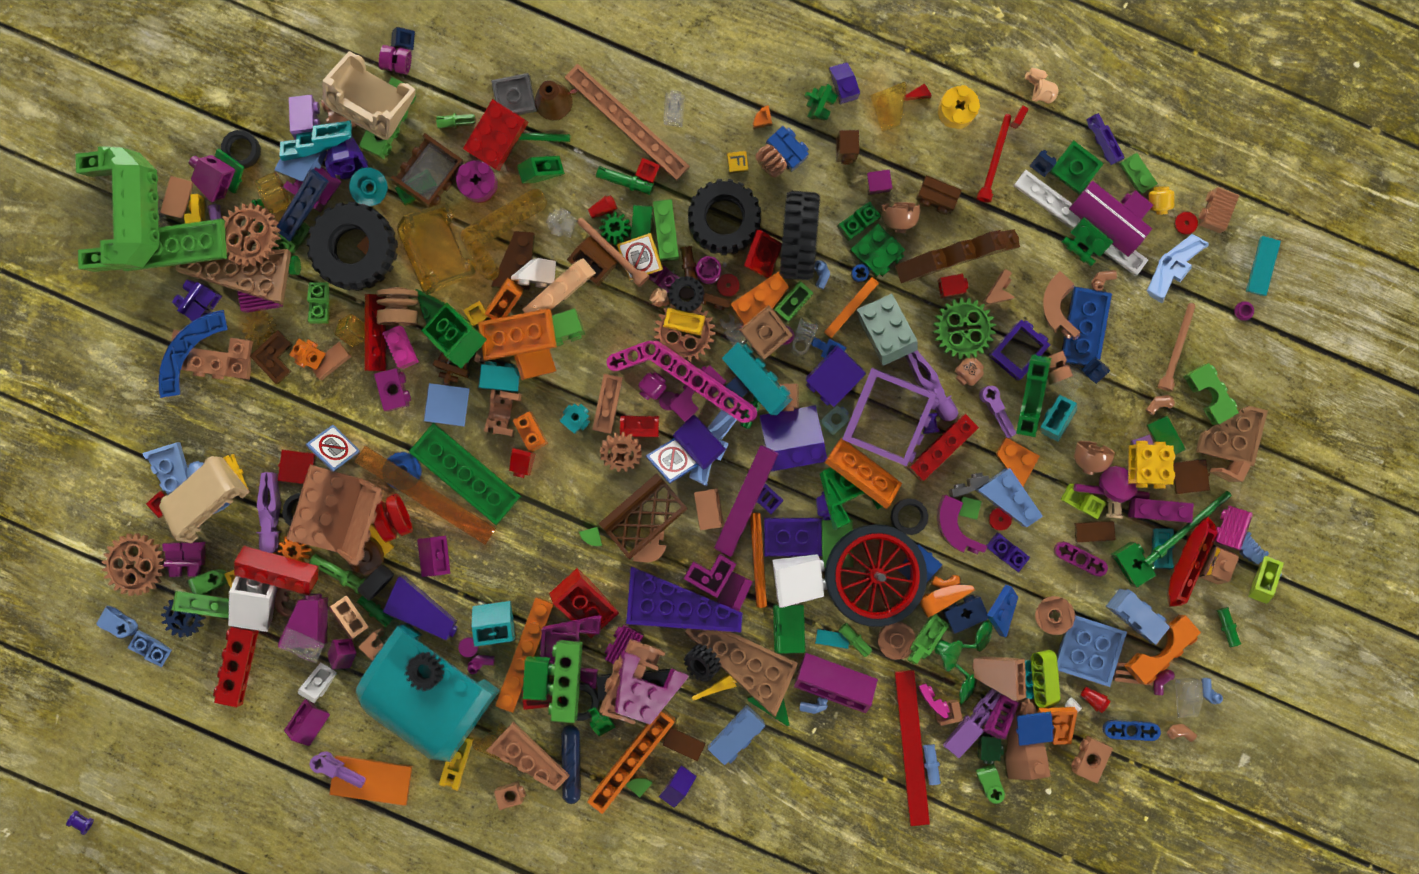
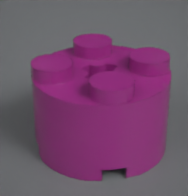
M475 160L459 167L456 183L460 192L474 203H484L490 200L498 188L497 177L490 166L482 161ZM476 179H480L478 185L474 184V182H476Z

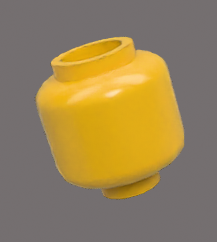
M1169 186L1154 187L1149 192V202L1153 204L1150 210L1156 211V215L1168 214V210L1173 209L1175 206L1174 191L1169 189Z

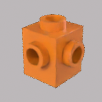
M298 339L289 355L296 359L294 363L303 368L307 365L316 370L326 353L318 349V344L309 339L306 342Z

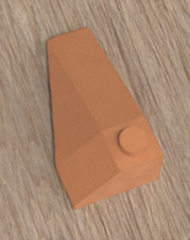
M1030 699V702L1033 703L1032 714H1035L1037 712L1034 699ZM1016 710L1010 726L1004 758L1007 778L1034 780L1051 777L1044 743L1019 746L1018 733L1016 732L1018 716Z

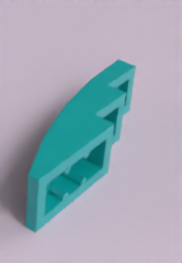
M350 120L315 125L312 132L296 134V140L280 142L279 157L281 161L316 154L350 139L352 122Z

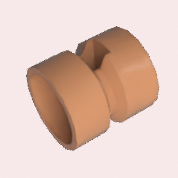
M1064 351L1048 356L1052 358L1047 379L1049 385L1073 376L1070 366L1065 364L1067 359Z

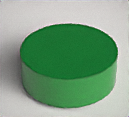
M298 256L290 257L288 270L290 275H299L301 272V262Z

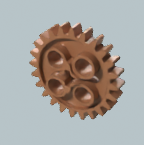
M243 203L241 209L234 206V213L228 210L230 216H223L225 220L228 259L235 261L238 265L242 263L246 267H248L249 263L252 266H256V260L263 264L262 258L264 257L269 260L268 253L275 254L272 248L273 246H279L275 243V240L281 239V237L276 235V233L281 231L275 227L279 223L273 220L275 216L269 213V210L263 209L260 205L255 207L252 203L249 206ZM246 219L245 225L241 226L242 221ZM263 225L264 228H263V230L259 233L258 230H259V228ZM239 237L238 243L234 244V240ZM256 243V248L252 251V245Z
M672 303L670 304V307L672 309H677L674 307V305H672ZM702 305L693 311H685L705 317L708 314V311L701 312ZM659 314L662 320L655 321L659 328H654V331L659 334L654 336V339H660V343L684 359L688 358L690 363L692 362V357L699 360V353L705 356L704 349H711L708 343H714V340L710 336L716 335L715 332L710 331V329L715 328L714 324H709L713 320L712 317L705 318L701 338H696L689 334L683 337L680 331L663 327L666 314ZM670 333H675L678 339L676 342L670 343L667 340V336ZM688 339L695 340L696 346L693 349H688L685 346V342Z
M140 533L134 534V537L132 534H127L126 537L120 536L119 541L113 540L114 546H107L110 553L103 554L107 557V560L101 563L106 564L107 567L103 568L102 571L108 572L104 579H111L108 585L115 584L114 591L121 589V594L128 592L129 596L134 594L138 596L142 595V591L149 593V588L155 589V583L162 582L158 577L165 576V573L161 571V569L167 568L162 565L165 558H161L165 551H158L160 544L153 545L154 538L148 540V535L141 537ZM135 546L138 548L139 551L137 556L133 553V548ZM119 559L123 560L122 568L118 565ZM147 561L151 564L149 571L145 568ZM132 573L136 577L134 583L130 580V576Z

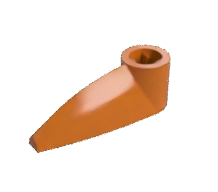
M955 585L941 588L924 595L919 604L926 616L931 617L970 594L975 589L972 585Z

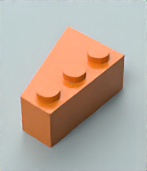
M777 272L731 303L730 307L744 326L766 306L769 305L774 309L788 291L789 286L780 276V273Z

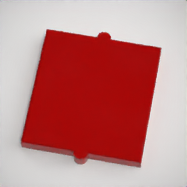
M282 450L280 463L278 464V481L304 484L310 464H315L316 455L314 453Z

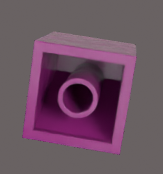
M315 593L305 595L304 599L298 600L279 640L278 647L317 648L327 644L328 597H322V594Z

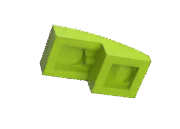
M1071 483L1068 484L1060 499L1095 519L1099 518L1107 503L1093 494L1074 491V484Z

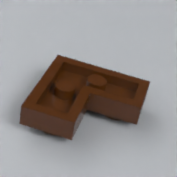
M277 330L250 357L278 385L292 372L279 357L293 344L281 331Z

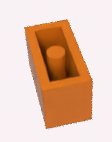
M507 278L488 305L485 315L491 319L507 317L522 295L524 288Z

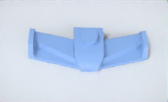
M1191 234L1168 253L1164 254L1158 261V266L1148 286L1147 292L1149 296L1163 303L1173 279L1181 282L1192 267L1187 261L1204 248H1207L1209 243Z
M721 410L708 426V429L727 448L729 443L722 439L737 419ZM725 451L717 458L721 461ZM711 464L704 470L697 466L691 470L689 478L707 486Z

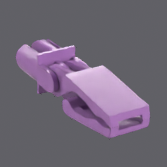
M918 350L906 355L905 357L918 385L937 393L936 398L939 401L935 410L940 418L944 421L954 420L958 416V409L950 398L952 396H945L937 373ZM917 363L926 371L928 380L921 375Z
M274 472L261 473L257 500V510L261 531L256 532L259 533V548L269 553L278 551L279 533H281V531H277L281 500L277 473ZM269 490H270V497H271V499H270V504H268V498H267V497H268V491H269Z
M991 688L983 699L980 698L981 700L972 710L973 714L971 717L966 715L963 718V721L958 724L943 743V746L957 758H960L983 733L984 729H982V726L987 722L992 713L990 708L994 709L1001 693Z

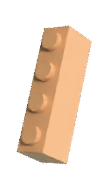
M584 258L575 262L522 309L523 312L528 313L543 309H551L552 312L595 274V271Z

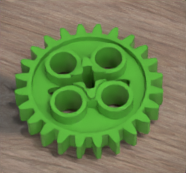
M961 297L957 304L956 300L953 299L951 301L952 306L946 303V310L942 308L939 310L942 316H935L939 321L933 323V326L938 327L937 330L933 331V334H938L939 336L935 341H941V344L938 346L939 348L945 346L944 353L951 351V358L958 354V360L962 359L963 355L965 358H970V354L976 358L977 352L983 354V348L988 349L990 347L987 342L994 341L990 337V335L996 334L995 331L991 330L996 324L990 323L994 316L988 317L987 314L990 312V309L984 311L985 304L977 306L978 300L971 303V299L967 298L966 302H964ZM970 313L976 315V323L969 321L968 316ZM950 316L957 317V325H952L950 323ZM963 324L964 327H972L977 325L981 326L980 329H969L965 333L964 330L954 332L947 331L950 328H960L963 326ZM972 332L979 335L978 342L971 340ZM953 334H956L960 337L959 344H954L952 342L951 338Z

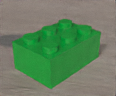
M448 303L421 330L449 360L460 368L470 360L487 340L462 314Z

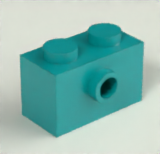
M485 361V365L481 364L478 388L518 392L520 376L518 368H516L515 364L505 363L504 367L497 366V362Z
M1059 394L1052 408H1049L1044 416L1045 420L1040 427L1041 434L1059 442L1077 411V403Z

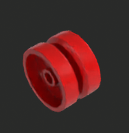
M398 494L386 497V503L381 500L376 505L374 525L385 543L396 539L397 533L404 536L413 532L408 510Z

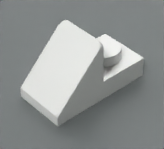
M320 662L299 688L298 694L315 703L319 696L322 697L337 672Z

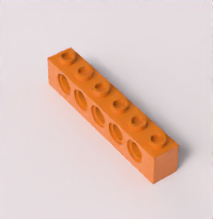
M663 708L651 724H646L589 796L587 803L603 814L675 723L676 718Z

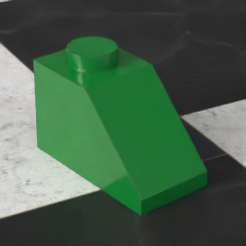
M560 156L530 157L517 165L522 184L537 183L565 174Z

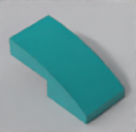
M1153 529L1152 553L1153 549L1158 545L1164 544L1174 535V529ZM1175 545L1167 551L1163 558H1158L1152 563L1155 569H1173L1172 549L1175 548Z

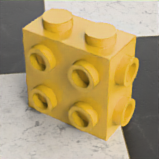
M1136 441V444L1129 445L1128 484H1136V488H1148V485H1154L1155 489H1166V485H1173V480L1175 479V472L1173 470L1175 460L1174 446H1167L1166 442H1154V445H1148V441Z

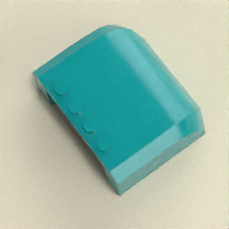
M408 623L399 625L395 628L361 678L355 693L361 708L367 715L428 759L451 762L500 689L486 679L476 683L437 655L435 659L440 658L442 661L439 664H444V668H442V670H445V674L442 675L443 679L430 690L422 691V688L416 690L417 686H410L413 682H407L406 680L409 675L405 676L407 671L405 669L406 665H408V662L413 657L422 652H431V655L436 653L418 641L423 635ZM424 664L420 665L418 669L420 675L424 678H430V668Z

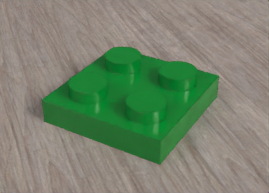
M1073 140L1058 159L1055 166L1050 170V173L1080 195L1104 163Z

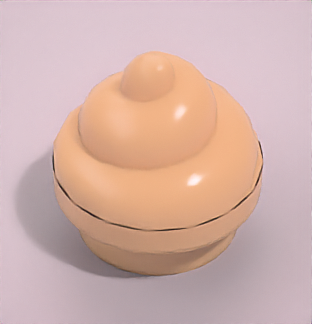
M656 288L649 298L654 306L661 307L662 305L667 306L670 304L667 291L664 289Z

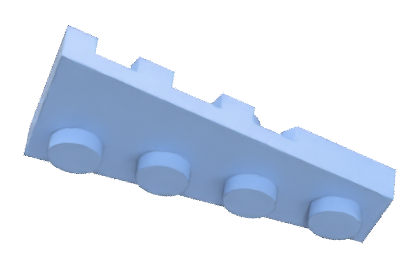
M180 442L142 453L151 464L150 468L153 474L157 475L161 482L160 486L163 491H166L167 495L171 494L188 479L186 472L187 464Z

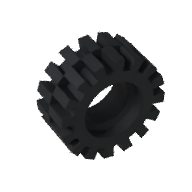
M683 276L674 280L675 282L671 284L669 289V299L672 305L681 311H693L699 307L705 295L704 288L700 282L689 276ZM685 286L691 287L694 291L693 299L688 302L683 301L679 296L680 290Z
M702 644L695 645L685 655L684 665L688 666L686 668L687 671L690 670V675H695V679L698 680L700 678V681L705 680L707 682L720 670L721 663L719 662L720 658H716V652L712 653L713 649H707L706 645H703V647Z
M422 652L416 655L406 665L405 669L407 671L405 676L409 675L406 679L407 682L412 681L413 683L410 686L414 687L416 685V690L421 688L422 691L432 689L443 679L442 675L445 674V670H442L444 664H439L442 660L440 658L435 659L437 655H431V652ZM424 664L430 668V678H424L420 675L418 670L420 665Z

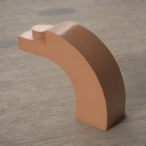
M1059 271L1046 288L1043 299L1044 316L1054 333L1061 328V333L1067 339L1072 338L1075 341L1080 336V331L1063 316L1060 309L1062 300L1074 288V283Z

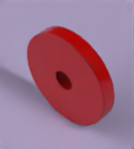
M1182 212L1175 218L1174 225L1180 234L1189 235L1197 229L1198 219L1191 212Z
M724 274L717 281V290L725 297H731L739 290V280L732 274Z
M996 508L989 515V523L995 530L1002 531L1009 528L1012 518L999 508Z

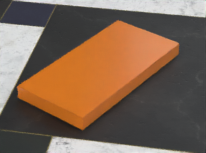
M551 309L478 322L479 332L487 339L482 345L483 359L485 361L557 348Z
M840 438L824 463L887 509L902 483L850 443Z
M339 755L335 756L336 759L344 762V767L364 776L366 781L361 788H358L335 776L331 780L329 795L407 805L413 766Z

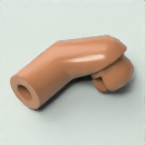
M1116 270L1098 272L1091 282L1092 288L1096 291H1101L1106 280L1117 279Z
M1169 395L1157 396L1147 407L1146 412L1154 416L1160 407L1172 408L1175 405V401Z

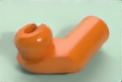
M952 575L948 580L934 576L931 584L941 589L960 585L961 579L958 575Z

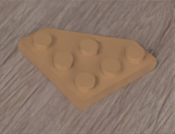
M1252 406L1244 407L1238 411V414L1223 423L1214 425L1200 433L1196 452L1228 461H1245L1254 466L1268 410Z

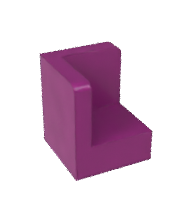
M890 169L867 173L868 195L891 192L893 187Z
M352 639L332 641L327 653L332 669L351 667L356 656Z

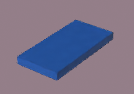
M1075 286L1072 289L1067 320L1080 331V336L1075 341L1064 336L1062 351H1064L1066 356V363L1086 366L1095 356L1100 360L1112 293Z

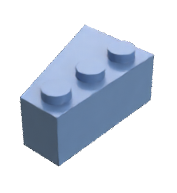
M1005 468L975 490L1022 527H1028L1043 517L1010 468Z
M1119 589L1105 606L1152 644L1156 645L1170 628L1166 623L1167 619L1159 613L1155 614L1151 610V606L1138 599L1137 595L1129 589Z
M746 704L708 745V750L724 765L728 762L731 764L737 758V753L741 749H745L750 744L751 739L765 727L764 719Z

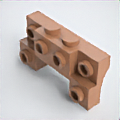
M173 330L172 340L180 332L179 330ZM230 338L228 353L193 347L185 358L181 370L193 372V376L205 377V374H212L214 379L224 380V376L250 380V355L253 341Z
M632 639L629 640L625 652L640 657L633 677L642 679L646 669L645 666L658 671L659 667L656 664L660 655H665V652L661 649ZM620 655L619 659L614 662L611 677L605 683V692L607 694L599 712L602 715L635 725L636 721L615 712L617 687L620 684L619 670L622 667Z

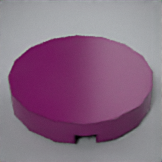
M1118 466L1109 467L1103 471L1099 478L1100 488L1104 490L1105 496L1112 501L1122 503L1131 500L1138 491L1136 484H1128V470Z

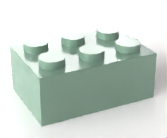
M893 294L857 309L858 320L883 366L918 350V340Z

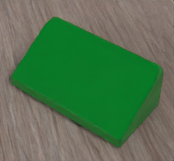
M1163 416L1147 425L1155 442H1166L1167 446H1174L1175 455L1186 450L1168 416Z

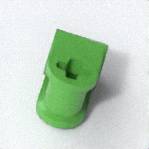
M223 569L212 570L191 578L187 582L192 593L206 595L227 583L224 575L227 572Z
M990 764L975 770L989 801L995 804L1001 803L1005 798V792L995 765ZM994 789H996V791H997V793H996L997 796H996V797H993V795H992V794H993V791H992V790H994Z

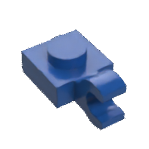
M816 337L811 342L812 346L822 350L821 356L824 358L837 345L843 351L847 348L830 338L827 343Z

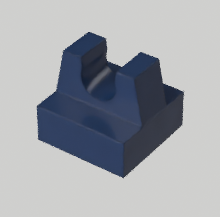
M1045 150L1041 151L1030 164V167L1043 177L1057 163L1056 158H1051L1046 154L1047 151Z
M1095 356L1082 369V372L1097 384L1110 372V369Z

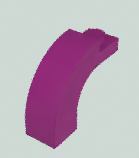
M942 495L937 509V524L944 540L951 547L963 553L966 546L968 547L967 551L977 555L979 552L985 553L986 545L966 537L959 529L958 515L963 502L947 495Z

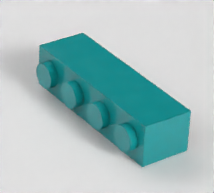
M737 342L722 357L723 361L770 415H778L793 400L789 396L791 394L784 385L781 386L777 382L778 378L773 372L767 371L764 361L752 354L754 350L747 343Z

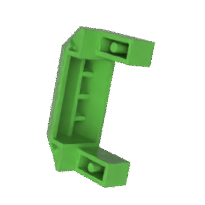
M101 146L98 147L96 152L76 154V173L89 177L112 175L114 239L101 240L100 248L78 250V269L98 272L143 268L159 248L157 170L141 153L123 147Z

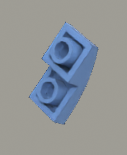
M140 630L136 632L128 646V649L144 656L145 660L160 667L163 666L172 649Z

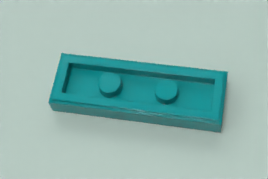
M1265 236L1260 237L1246 292L1267 296L1281 243L1280 240Z

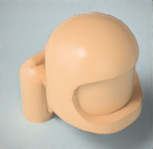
M1031 68L1025 75V79L1034 85L1032 101L1037 102L1040 100L1045 103H1052L1058 96V86L1051 81L1045 80L1048 74L1036 68Z

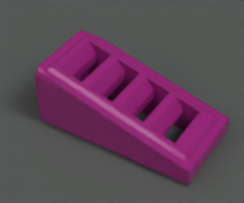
M1001 694L983 731L998 739H1006L1019 703ZM1003 704L1011 706L1010 709L1004 707ZM1003 711L1007 713V715L1004 716L1000 714V712ZM998 718L1003 720V723L998 722Z

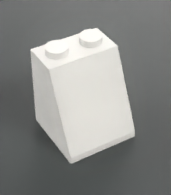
M818 554L772 560L779 608L824 597L823 590H827L825 578L822 579L821 572L825 571L824 561L820 560Z
M236 575L229 592L228 626L268 632L273 619L277 586L260 583Z

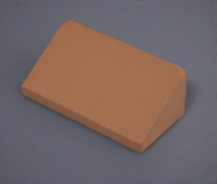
M340 341L325 352L326 354L316 370L311 368L319 380L326 378L352 357Z

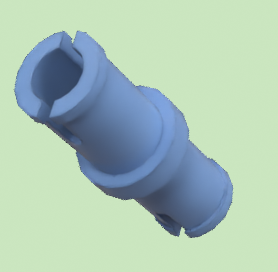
M935 744L924 745L926 761L924 767L927 768L929 785L941 784L938 769L940 763L937 761Z

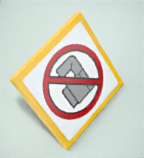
M651 233L617 244L620 254L637 270L645 271L648 275L663 270ZM626 270L629 281L633 280L632 275Z

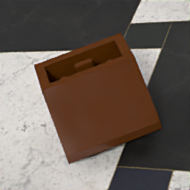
M591 236L579 244L567 259L568 263L573 265L584 258L595 271V274L589 280L597 287L600 286L618 264Z

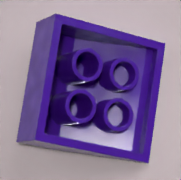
M816 405L797 408L794 411H781L778 415H759L765 447L779 453L771 472L826 461V449Z

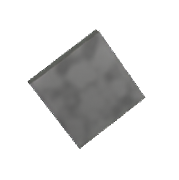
M529 73L491 80L495 101L517 115L537 112Z

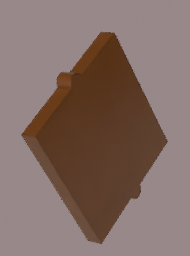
M1206 459L1173 463L1176 494L1210 490V473H1208Z

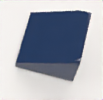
M400 27L394 28L392 30L391 46H394L395 49L413 50L415 31Z

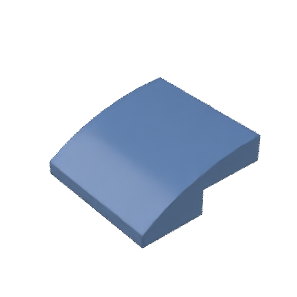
M324 150L316 154L281 161L280 159L274 171L304 182L310 170L314 168L320 169L327 151Z
M429 383L424 421L465 426L469 388Z

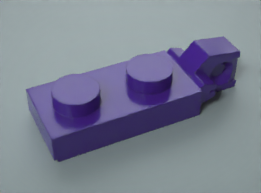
M1100 114L1089 117L1086 120L1089 129H1092L1096 142L1104 151L1105 159L1110 165L1124 160L1125 157L1109 126H1105Z

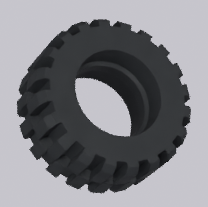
M717 179L715 183L711 181L706 183V187H701L697 191L696 196H693L688 209L689 229L694 240L704 250L708 249L710 253L715 255L716 253H721L724 256H727L728 253L733 255L741 249H746L753 242L755 233L760 228L761 207L758 205L757 197L753 196V191L750 188L746 189L743 183H734L732 179H728V181ZM718 201L733 202L739 206L742 212V224L732 234H718L708 226L706 220L707 211L712 204Z

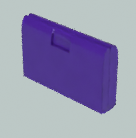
M696 415L690 417L673 434V437L703 470L726 450Z

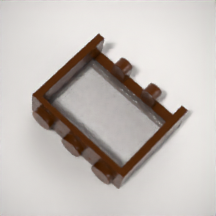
M424 133V141L419 147L415 146L413 148L412 157L407 163L404 161L401 164V171L396 177L392 175L391 181L393 185L405 191L430 210L433 206L436 207L442 199L440 197L444 191L447 192L451 188L452 180L457 176L459 167L464 164L463 159Z

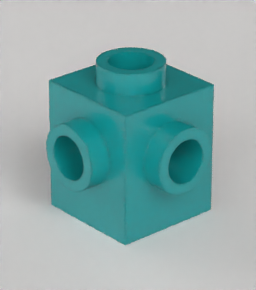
M575 403L573 406L569 404L562 412L564 416L560 422L576 434L580 429L584 430L590 423L588 420L590 416L587 414L589 410L582 404L579 406ZM578 414L579 419L575 421L574 416Z

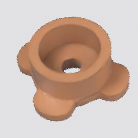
M1029 698L1021 699L1017 707L1018 716L1032 714L1033 703L1030 702Z

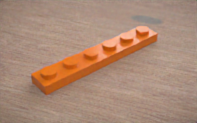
M538 597L535 598L497 699L496 707L514 712L523 689L525 659L527 656H535L541 641L542 628L547 625L554 606L553 603Z

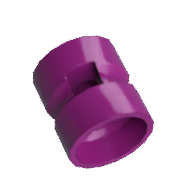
M382 45L379 53V69L390 72L394 69L396 73L407 75L412 61L411 50L404 48L396 50L394 46Z
M705 256L698 261L696 266L698 279L704 284L717 282L721 275V265L715 257Z

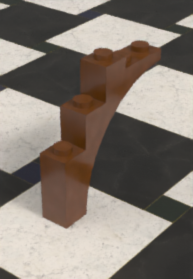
M1015 229L991 231L970 240L957 242L943 249L926 252L899 263L895 267L901 283L911 282L969 261L1020 248L1019 237Z

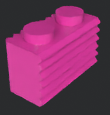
M399 325L383 332L382 335L385 336L384 339L388 343L387 346L391 350L390 353H393V360H396V367L405 369L419 362L404 327Z
M1232 506L1223 509L1220 520H1223L1221 528L1217 527L1216 543L1240 551L1253 514Z

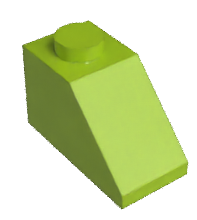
M1264 556L1253 580L1248 597L1268 604L1275 595L1284 562Z

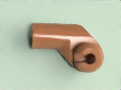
M1184 724L1173 725L1167 730V736L1170 739L1184 736L1190 742H1193L1197 737V734Z

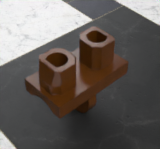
M442 352L438 360L434 359L433 366L435 368L447 371V373L440 371L438 376L444 378V385L448 386L451 381L458 382L459 377L453 376V374L465 378L469 377V361L460 368L457 365H450L451 360Z

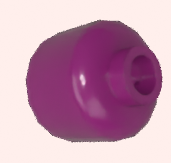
M655 371L653 373L648 372L638 384L641 390L639 394L646 400L650 398L657 400L666 389V379Z

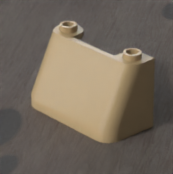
M350 51L322 81L323 101L329 109L383 140H388L393 135L416 94V89L408 83H400L396 88L366 71L364 59Z
M211 456L171 494L163 497L159 507L174 538L177 541L193 543L199 537L196 532L202 530L199 527L225 503L231 504L233 502L232 498L235 496L244 498L249 493V490L223 458Z

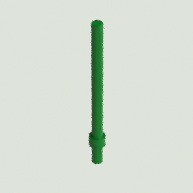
M1225 491L1194 517L1192 523H1187L1164 544L1158 545L1153 549V553L1143 560V563L1149 567L1158 558H1163L1172 546L1232 497L1231 493Z

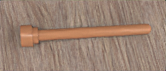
M583 218L577 220V223L632 275L633 282L638 287H641L648 280L649 275L645 271L637 270Z
M1189 303L1166 375L1159 380V389L1170 392L1174 389L1173 376L1195 310L1194 303Z

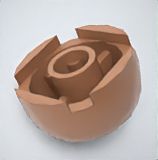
M894 202V205L890 207L889 203L882 205V219L886 226L895 229V233H906V229L914 227L919 220V204L915 206V203Z
M1080 440L1077 442L1074 458L1084 473L1094 475V472L1100 473L1110 467L1115 452L1107 446L1103 445L1101 448L1096 446L1097 443Z

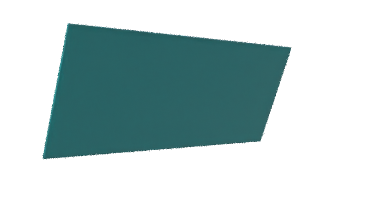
M817 629L816 644L849 648V641L841 633Z

